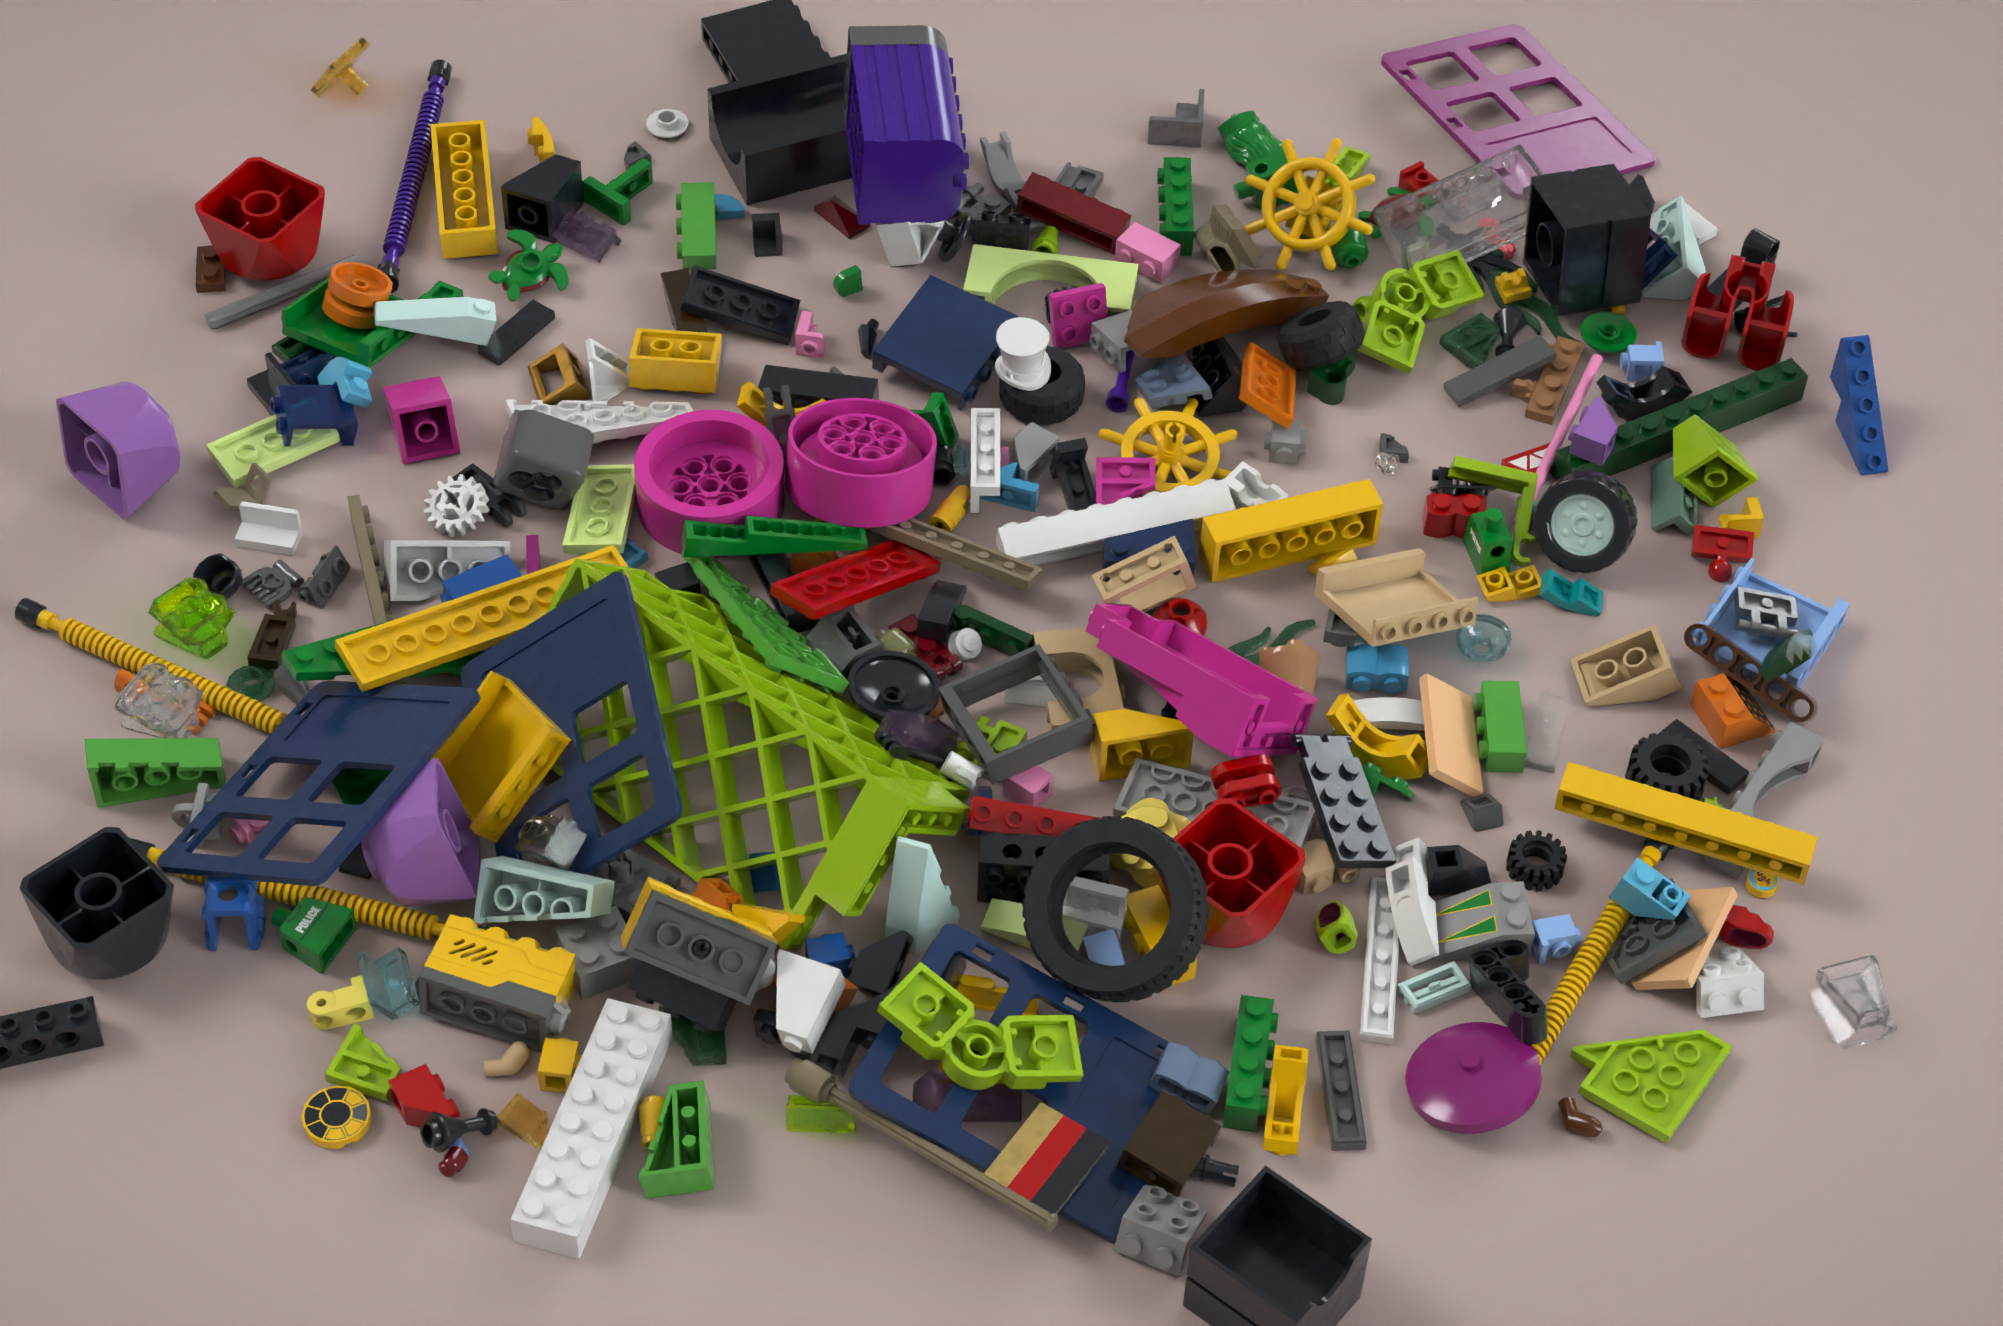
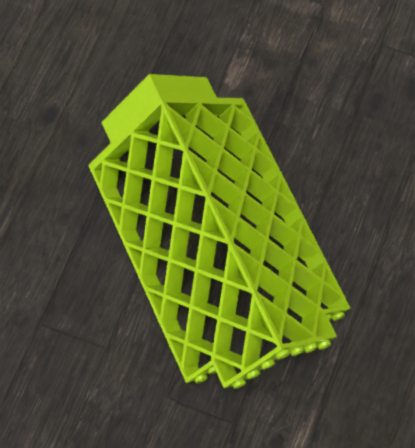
M578 558L570 565L562 585L552 597V603L546 614L613 572H620L629 579L682 802L680 818L675 823L644 841L697 883L700 882L701 878L729 876L730 887L743 896L744 904L756 905L750 870L777 864L784 910L782 911L806 915L805 922L777 944L782 949H801L827 903L843 916H861L894 859L898 836L906 838L909 833L955 836L970 811L965 802L971 794V790L940 774V766L907 757L905 761L892 757L882 745L875 741V736L880 731L894 733L837 691L831 689L830 692H827L817 687L810 680L801 682L792 677L787 671L782 670L781 673H778L765 665L766 660L763 656L757 654L753 650L754 645L742 636L743 631L730 621L731 616L721 610L719 605L704 594L670 589L653 575L642 569ZM681 659L694 666L699 698L673 705L667 663ZM623 688L602 699L606 724L582 730L579 714L577 715L576 723L585 763L587 761L584 742L608 736L609 748H612L630 737L629 730L638 728L635 716L627 718ZM736 700L751 708L756 741L730 748L723 705ZM701 711L708 754L682 760L675 717ZM794 743L809 750L814 784L787 791L779 747ZM758 753L765 797L739 803L732 759ZM559 756L551 769L562 776L563 769ZM635 763L616 773L613 779L599 783L592 790L594 802L623 825L641 815L643 812L638 784L650 781L648 769L636 772ZM710 765L717 809L691 815L685 772ZM852 786L861 792L843 822L837 790ZM616 790L618 800L608 792ZM816 796L824 841L796 848L789 802ZM768 808L775 853L748 859L741 815ZM719 820L727 865L706 869L699 864L694 827ZM672 832L673 843L663 834ZM826 852L803 891L798 858Z

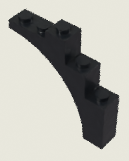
M961 953L952 956L941 975V978L954 989L957 988L959 980L966 969V959L962 957ZM901 981L886 992L860 1005L833 1012L813 1054L803 1050L797 1053H809L811 1062L832 1074L844 1077L859 1044L869 1050L887 1019L877 1012V1008ZM758 1008L753 1018L756 1037H759L768 1044L778 1043L783 1045L776 1030V1012Z

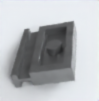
M1067 162L1055 182L1071 187L1075 191L1093 198L1103 182L1104 173L1080 165L1076 168L1071 166L1070 162Z

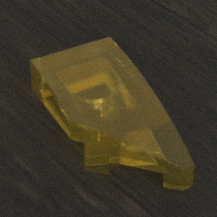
M517 1093L497 1115L498 1125L519 1139L541 1150L548 1135L547 1111H542Z

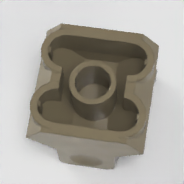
M1227 204L1213 205L1210 221L1194 232L1196 242L1217 272L1239 270V263L1256 269L1262 259L1248 232Z

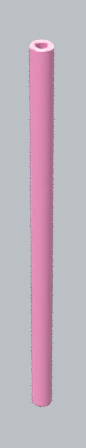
M1599 354L1592 355L1536 470L1538 479L1534 501L1554 462L1555 452L1561 448L1603 361L1602 356ZM1515 516L1512 520L1513 525H1515Z

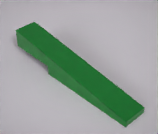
M746 516L744 525L685 520L681 537L683 557L866 550L868 545L865 528L842 526L835 523Z

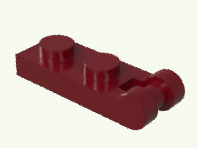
M914 613L888 626V630L897 628L915 643L917 658L927 663L934 670L940 682L945 679V675L949 673L955 674L963 670L960 658L956 654L952 655L940 641L916 636L918 618Z

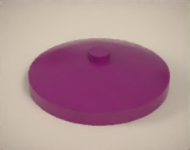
M1469 1022L1440 1030L1421 1043L1408 1062L1405 1080L1411 1105L1425 1121L1449 1132L1477 1134L1500 1129L1523 1116L1539 1095L1542 1085V1072L1538 1054L1532 1044L1521 1042L1508 1027L1488 1022Z

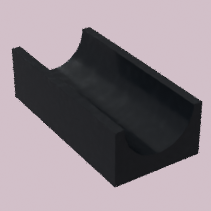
M847 54L707 88L709 138L746 205L852 178L843 113Z

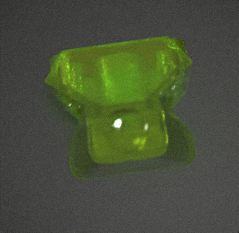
M187 577L154 599L148 613L160 622L154 630V635L158 639L201 658L209 659L227 646L226 627L236 612L227 605V600L224 596L213 594L208 590L205 580Z

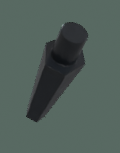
M870 319L866 325L861 324L858 329L861 354L867 359L871 357L875 339L878 335L875 332L879 327V322L876 319Z

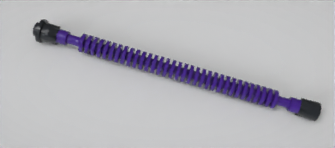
M441 59L433 61L427 78L429 81V91H426L422 97L383 244V251L386 255L383 257L381 264L377 266V269L388 275L392 281L391 293L397 291L399 287L398 276L400 269H398V257L405 253L432 149L430 124H438L444 103L441 93H443L445 85L448 86L452 72L451 65Z

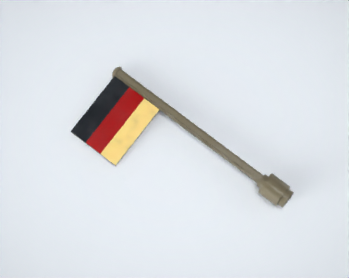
M797 1058L794 1060L784 1078V1081L789 1084L791 1090L816 1105H820L824 1101L832 1102L1044 1227L1045 1232H1050L1056 1227L1058 1223L1057 1214L1110 1146V1141L1040 1102L983 1174L915 1133L855 1101L849 1094L837 1088L835 1075L808 1059L803 1061Z

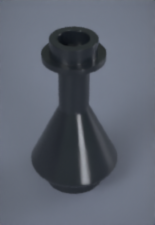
M1503 307L1493 317V324L1502 337V343L1495 348L1496 357L1515 348L1513 339L1526 326V317L1517 307Z
M486 1108L480 1109L477 1117L464 1120L439 1112H432L427 1117V1120L421 1124L420 1134L427 1148H432L434 1151L442 1153L465 1133L480 1130L485 1136L492 1134L497 1129L498 1119L494 1111Z

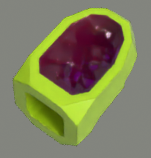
M1332 900L1323 905L1315 917L1316 930L1321 942L1330 953L1343 954L1354 948L1358 933L1349 909L1339 900Z

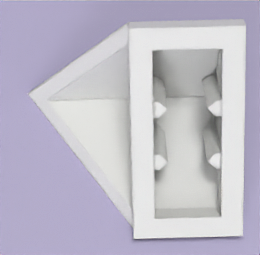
M588 338L585 343L592 401H608L630 387L629 360Z

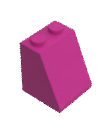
M440 376L383 387L388 416L403 464L461 453L451 398Z

